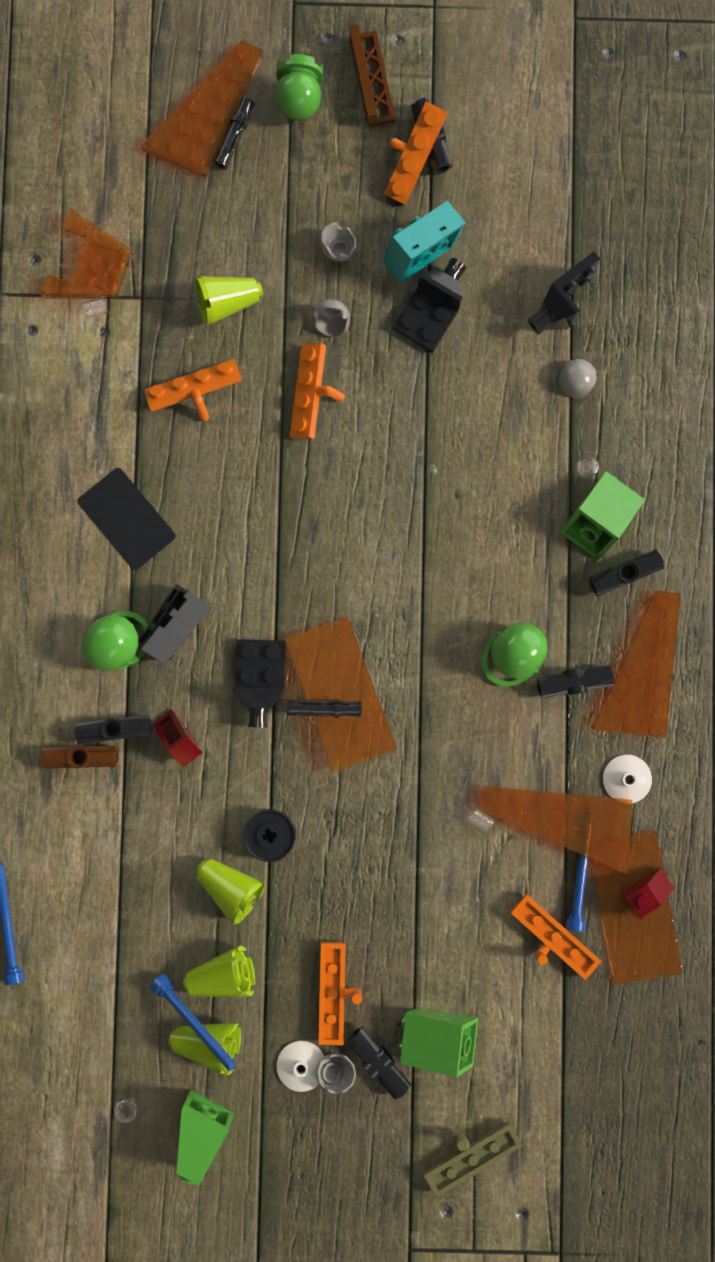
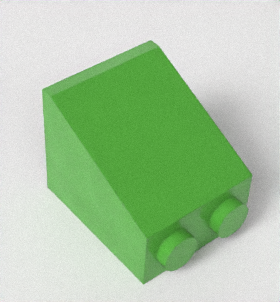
M606 471L560 530V533L599 560L620 538L645 499Z
M413 1009L406 1012L402 1019L404 1033L403 1040H401L399 1045L400 1064L452 1077L460 1076L473 1067L479 1017L423 1009Z
M190 1090L181 1110L177 1174L180 1175L184 1182L199 1186L230 1129L234 1113L193 1090Z

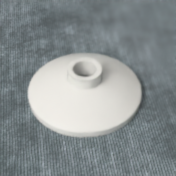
M621 755L615 757L604 769V788L612 799L620 803L631 804L638 802L650 790L652 783L650 769L643 760L636 756ZM628 775L633 777L631 784H627L625 781Z
M300 1040L288 1044L281 1051L277 1060V1073L281 1082L289 1089L298 1092L309 1091L319 1085L315 1072L319 1061L324 1058L323 1052L318 1046L309 1041ZM298 1065L305 1066L306 1070L304 1072H298L296 1067Z

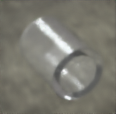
M104 297L82 302L88 319L109 313Z
M477 807L472 811L467 822L485 834L490 830L495 821L494 818Z

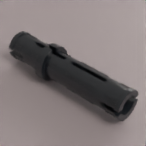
M241 97L235 115H232L230 118L231 124L222 145L213 161L221 169H228L240 137L248 127L247 121L255 107V103L247 97Z
M334 699V701L287 700V716H333L334 718H339V716L361 717L362 713L361 701H339V699Z

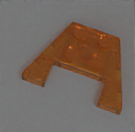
M70 208L63 229L65 232L85 237L86 239L72 281L47 275L41 293L42 297L46 299L118 297L132 256L131 249L107 232H103L88 219L86 220L77 211Z

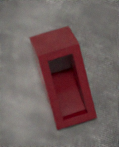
M172 709L152 723L167 752L183 768L203 753L195 738Z
M659 867L621 892L620 896L632 915L642 919L660 907L674 890V887L662 868Z

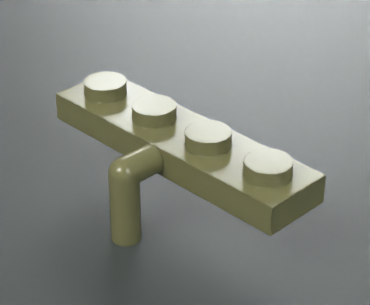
M509 1121L471 1144L463 1132H457L455 1139L459 1151L424 1171L423 1174L434 1195L438 1198L523 1145Z

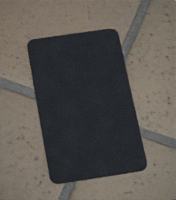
M115 468L78 499L79 505L134 570L143 566L176 537L173 530L121 468Z

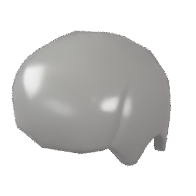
M332 223L325 226L321 232V250L328 259L343 262L353 256L357 247L356 237L350 232L348 227L341 228L337 223Z
M328 299L321 301L315 308L313 315L315 317V328L326 336L338 337L347 331L350 314L347 307L338 300Z
M583 359L569 361L558 376L560 389L565 395L574 399L585 397L593 389L597 380L596 369L590 362Z
M341 1054L326 1055L319 1061L315 1072L317 1083L320 1087L332 1094L346 1092L353 1086L356 1077L354 1064L348 1057Z

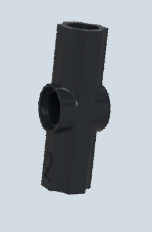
M422 98L411 105V112L415 123L425 102L431 103L430 99ZM443 125L428 156L432 173L438 175L452 168V160L446 147Z
M655 549L589 577L590 587L596 597L664 569V561L661 554ZM623 567L630 569V579L622 576L621 571Z
M610 665L585 670L580 668L562 671L561 674L537 678L540 698L562 694L567 696L585 693L591 689L614 686V677Z
M150 714L79 722L75 723V738L77 744L152 736V721ZM113 722L119 726V732L116 736H112L108 730Z
M363 1026L357 1028L349 1036L346 1042L363 1061L362 1064L374 1080L378 1079L394 1100L401 1098L411 1087V1083L396 1067L395 1061L382 1045L379 1046Z

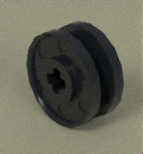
M275 809L263 810L253 815L247 822L244 830V844L248 852L256 859L264 862H276L286 857L296 840V828L291 818L284 812ZM266 829L276 832L273 842H270L269 838H264V834L267 833Z

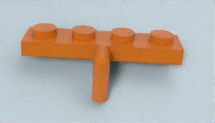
M426 101L407 144L396 138L390 140V146L394 150L402 152V155L384 192L385 195L406 205L448 112Z
M323 343L301 344L289 435L294 440L315 438L320 396L327 395L338 402H342L345 397L342 392L331 386H321L326 345Z
M235 359L144 390L151 412L192 398L200 420L207 421L209 414L202 399V394L242 381Z
M526 893L510 911L514 917L543 942L534 953V957L539 964H547L548 958L546 955L552 950L586 980L602 962Z
M321 942L319 1045H343L344 999H352L354 1004L362 1002V992L360 989L345 988L346 942Z

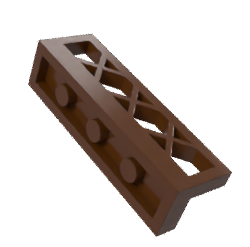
M358 25L349 26V41L367 126L373 127L395 122V114L377 30L360 33ZM373 39L374 47L369 53L363 49L362 41ZM370 60L379 66L375 74L368 71L367 64ZM374 82L384 89L379 97L373 94L372 85ZM379 104L388 109V116L377 118L376 108Z

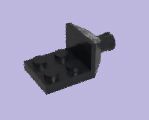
M595 251L551 284L540 311L528 319L529 326L537 335L541 334L550 325L556 329H569L573 325L580 310L570 299V296L574 293L573 289L577 286L582 288L592 280L591 275L596 272V265L600 260Z
M450 258L444 271L437 269L420 274L418 287L393 325V330L431 353L435 351L461 308L463 294L460 281L458 280L467 267L461 261L457 266L458 259Z
M237 639L236 687H233L232 692L244 707L249 708L248 727L256 728L257 717L259 716V728H268V708H272L285 694L286 641Z

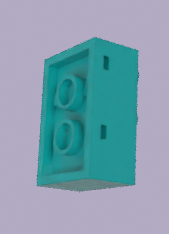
M446 201L422 218L418 216L413 219L407 228L396 230L390 237L392 240L385 249L386 254L382 262L401 284L451 250L466 222L452 205Z

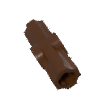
M118 745L43 747L41 753L43 769L118 767L119 761ZM79 750L85 754V761L82 764L78 763L75 759V755Z

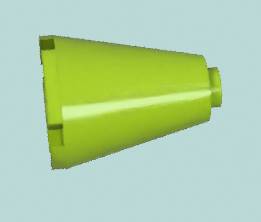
M199 276L194 278L195 295L198 294L199 299L197 303L203 323L206 325L214 324L258 303L259 297L263 295L260 282H256L254 278Z
M213 859L203 860L196 869L198 873L196 879L234 925L235 923L239 924L254 908L252 904L255 899L259 901L265 890L266 885L261 881Z
M243 946L234 947L188 971L183 979L185 991L192 997H249L253 995L254 991H250L251 986L255 985V973L251 958L245 957L243 953L247 951L246 948Z
M238 1023L203 1025L232 1059L234 1054H239L241 1029L237 1027ZM178 1026L175 1031L171 1032L169 1046H172L174 1053L222 1075L229 1076L233 1070L228 1071L190 1026Z

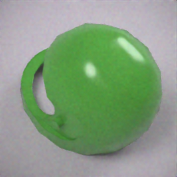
M131 611L115 612L97 619L88 627L82 638L81 651L86 662L94 669L101 671L122 670L138 662L146 652L141 650L135 655L138 647V634L134 625L121 616L136 619L142 625L144 631L148 627L147 621L139 614Z
M519 622L504 627L490 638L483 651L481 663L485 675L490 681L503 687L514 686L526 681L538 672L537 669L545 661L548 651L547 639L542 631L531 623ZM491 646L493 663L498 671L509 678L518 680L503 681L493 676L487 663V656Z

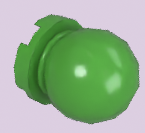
M292 54L291 59L285 61L280 58L276 63V78L279 80L275 89L277 107L285 117L294 121L307 120L319 109L322 99L319 84L323 80V65H317L314 63L315 58L301 54Z

